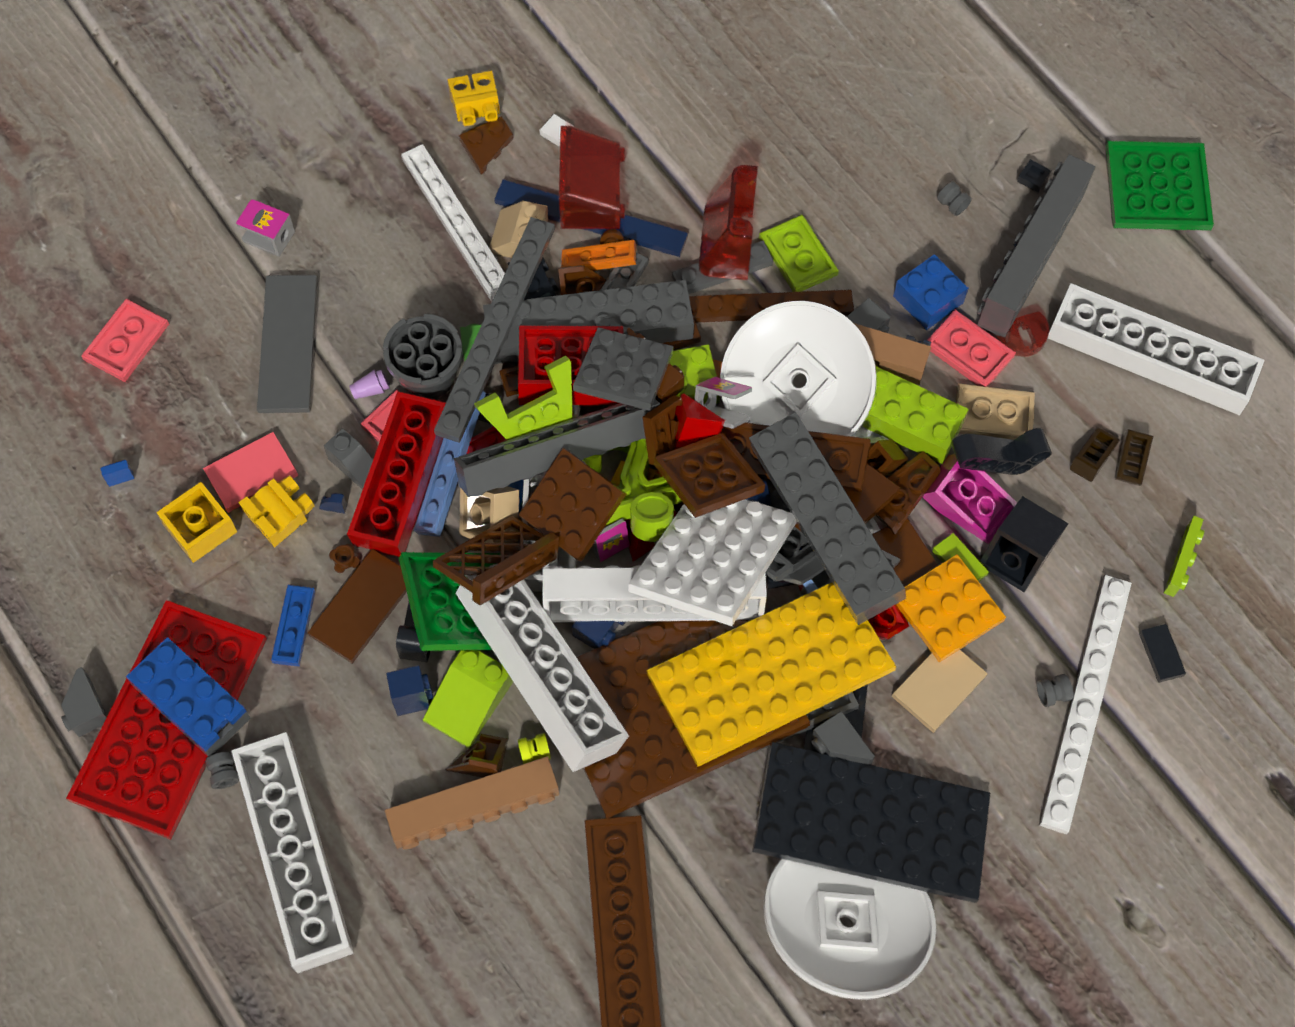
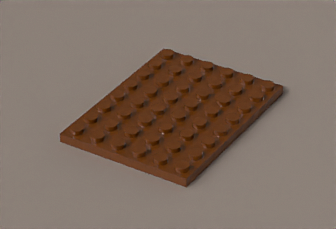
M715 620L658 621L612 641L608 646L603 645L600 648L576 657L629 735L616 754L583 768L607 819L810 726V721L805 714L697 767L650 681L647 670L751 620H736L732 626Z

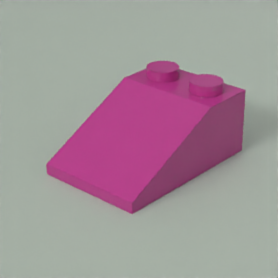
M948 455L940 466L941 473L924 494L923 498L939 513L985 543L990 544L998 528L1017 502L985 471L962 469L959 466L956 455Z

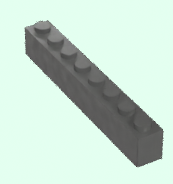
M656 399L654 400L650 411H652L660 405V403ZM620 403L456 457L454 462L459 487L468 497L481 496L486 491L509 486L510 483L522 479H531L537 474L548 471L563 448L583 460L593 455L605 454L608 450L617 447L628 446L634 441L645 439L642 417L650 411Z

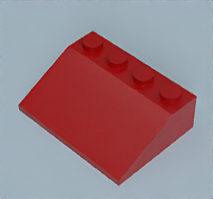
M519 326V405H525L553 390L545 366L564 356H567L571 361L572 405L620 404L573 391V384L598 327L623 333V326Z

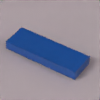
M287 585L271 658L272 663L300 667L315 596L314 588Z

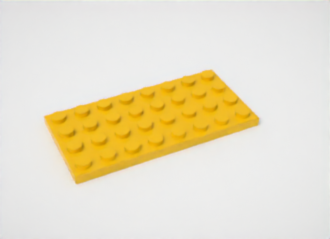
M831 582L648 669L647 675L697 767L798 717L808 714L894 672L896 665L869 621L867 620L859 625L856 623Z

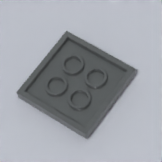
M598 327L573 384V391L650 411L672 357L673 346Z

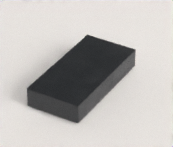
M1167 624L1141 630L1139 635L1158 683L1184 677L1186 671Z

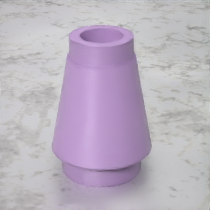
M374 369L354 382V384L349 385L355 400L385 393L384 390L390 388L382 369L378 371Z

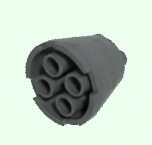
M424 314V316L408 320L402 319L389 330L383 343L384 361L390 374L411 395L438 401L440 397L450 390L463 354L462 343L456 328L446 319L433 314Z

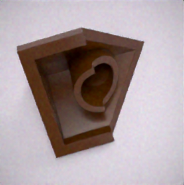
M584 265L558 268L560 295L599 291L607 280Z
M481 733L480 739L445 770L482 778L501 772L508 738Z

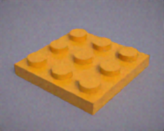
M958 554L905 586L906 599L896 604L939 663L1006 619V616Z

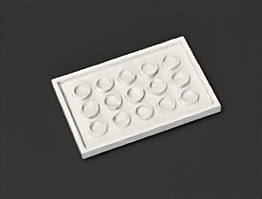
M746 499L696 518L684 504L629 582V592L732 626L795 526L796 519L790 512Z

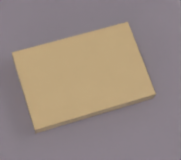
M958 383L956 403L969 409L959 433L1015 440L1025 432L1033 429L1035 392Z
M958 650L940 663L931 653L893 693L892 697L934 733L987 677L988 673L961 650Z

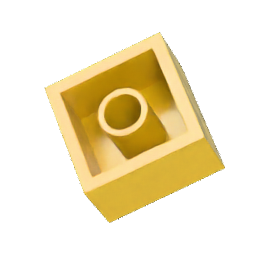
M202 482L156 512L164 527L193 563L237 533L231 518Z

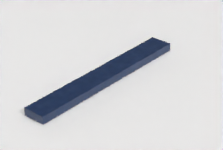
M504 179L494 198L495 204L505 207L522 201L546 205L548 219L601 235L608 229H616L621 232L625 241L635 240L636 245L677 257L681 256L688 238V233Z

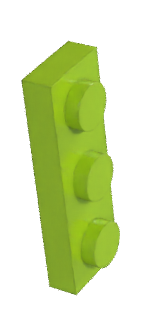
M1193 515L1187 524L1164 594L1174 597L1179 589H1185L1189 580V575L1186 574L1187 568L1192 567L1197 553L1193 551L1195 544H1200L1205 530L1201 529L1204 519Z

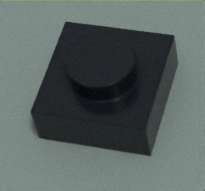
M1030 159L1019 175L1017 182L1039 193L1052 170Z

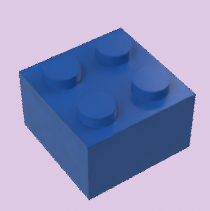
M934 254L897 281L893 297L927 331L964 303L968 287Z

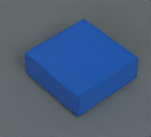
M126 460L100 468L102 476L109 487L135 479L133 471Z

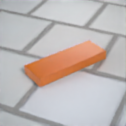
M635 240L563 249L561 267L584 265L593 271L636 265Z

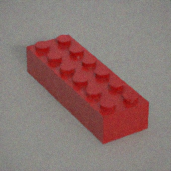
M397 391L347 532L354 546L373 549L400 557L402 552H406L443 441V437L435 435L434 429L446 405L445 402Z

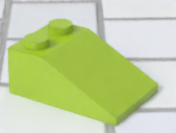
M461 650L446 673L423 718V722L470 748L509 690L513 680L501 663L478 650Z

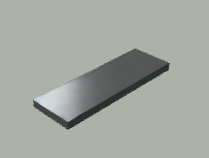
M316 275L266 276L257 399L258 413H310L318 281Z

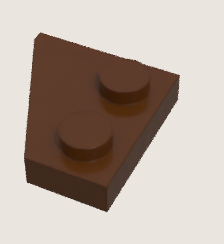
M500 116L496 121L487 122L460 134L459 139L479 173L483 174L487 170L486 166L492 159L496 160L501 154L502 149L507 147L513 140V133L503 117Z
M673 395L642 417L648 460L651 465H654V458L656 456L673 451L675 448V436L679 421H675L674 416L676 406H682V397Z

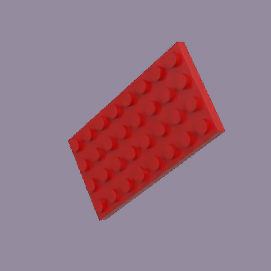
M166 600L130 672L168 637L238 701L267 638L263 634ZM126 678L66 799L74 804L171 840L206 768L205 760L208 756L141 695Z

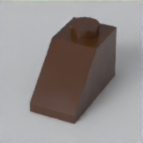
M892 439L879 440L870 448L867 464L888 478L908 458Z

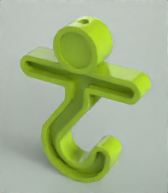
M640 439L628 446L611 449L620 450L628 454L620 475L619 488L627 493V495L606 526L620 519H630L631 531L637 538L643 541L656 542L659 541L674 519L673 505L682 503V500L664 477L647 481L646 477L651 464H649L646 439ZM593 455L582 460L598 473L601 471L602 455Z

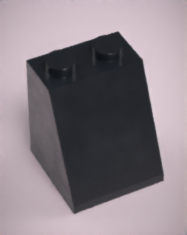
M1022 496L998 528L980 563L988 571L1025 593L1069 523Z

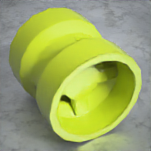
M545 733L537 734L532 739H527L526 737L517 739L523 764L547 756L551 760Z

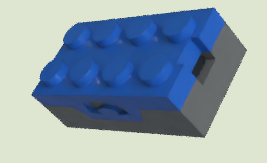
M168 637L126 676L141 695L208 757L214 755L251 719L246 709Z

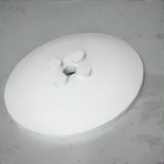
M791 301L776 304L755 314L737 331L725 352L720 378L751 386L752 392L737 399L722 396L725 409L749 415L750 421L747 423L771 426L796 412L807 431L852 437L867 418L875 397L877 374L874 357L866 338L858 327L835 309L808 301ZM802 373L807 378L806 385L802 388H796L793 384V379L797 374Z
M785 859L778 863L768 881L763 911L771 942L780 957L792 971L822 991L851 999H874L888 996L903 989L915 980L932 954L936 937V920L927 892ZM839 918H849L854 926H843Z

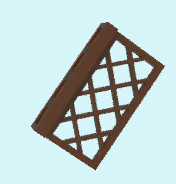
M511 515L433 560V567L472 592V601L481 606L558 559L559 536L552 532L544 536ZM512 526L520 532H506L504 530ZM489 539H498V540H501V543H484V542L487 541V540H489ZM504 540H520V544L504 543ZM523 540L535 541L532 544H523ZM468 551H481V555L465 553ZM484 551H501V555H484ZM504 552H517L512 556L504 555ZM461 562V566H449L447 563ZM465 563H481V567H465ZM484 563H498L494 567H484ZM464 575H478V576L475 577V578H473V581H471L470 579H468V578L465 577Z

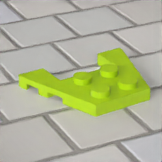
M567 356L545 366L553 390L508 414H506L501 400L496 393L474 403V406L507 441L571 420V361Z

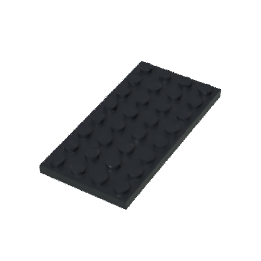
M772 742L769 749L752 852L976 903L979 900L991 792Z

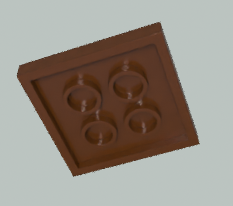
M724 433L654 458L655 467L695 518L758 495L765 490L764 482Z
M563 448L519 516L542 534L547 535L552 532L559 536V547L576 560L582 561L627 493L572 452Z

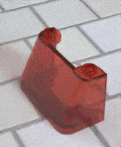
M561 126L559 172L561 229H620V219H625V204H620V162H625V147H620V142L573 126Z
M740 165L734 168L705 204L699 256V271L705 276L748 280L753 226L750 221L743 219V217L748 215L749 218H753L758 166Z

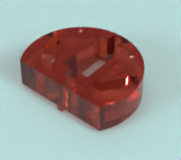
M1037 311L1015 318L1009 330L1008 342H1006L1005 337L997 335V338L1016 352V356H1032L1044 347L1049 336V324L1044 315ZM1020 327L1022 330H1027L1033 344L1031 349L1029 346H1024L1018 332Z

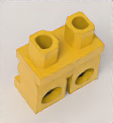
M492 71L471 74L472 89L468 75L447 79L450 99L453 103L458 122L462 121L464 126H470L476 122L475 118L485 117V120L488 122L498 119L500 108ZM482 79H487L490 81V83L485 86L477 84L478 81ZM457 84H465L467 86L463 90L454 89Z
M290 475L278 483L273 478L268 482V485L259 489L251 498L245 497L238 502L244 513L259 528L274 548L293 533L299 525L302 526L306 523L305 515L315 507L306 493H303L294 501L291 499L290 496L300 488Z

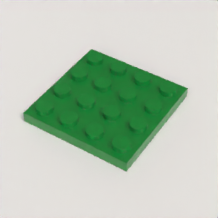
M1107 142L1106 156L1113 228L1212 230L1214 221L1204 143Z
M402 552L399 562L421 651L492 650L456 595L460 584L433 567V560L445 553ZM465 553V554L481 555V553ZM484 553V555H501V553ZM449 562L447 565L461 566V562ZM465 563V567H481V563ZM484 563V567H489L498 563Z

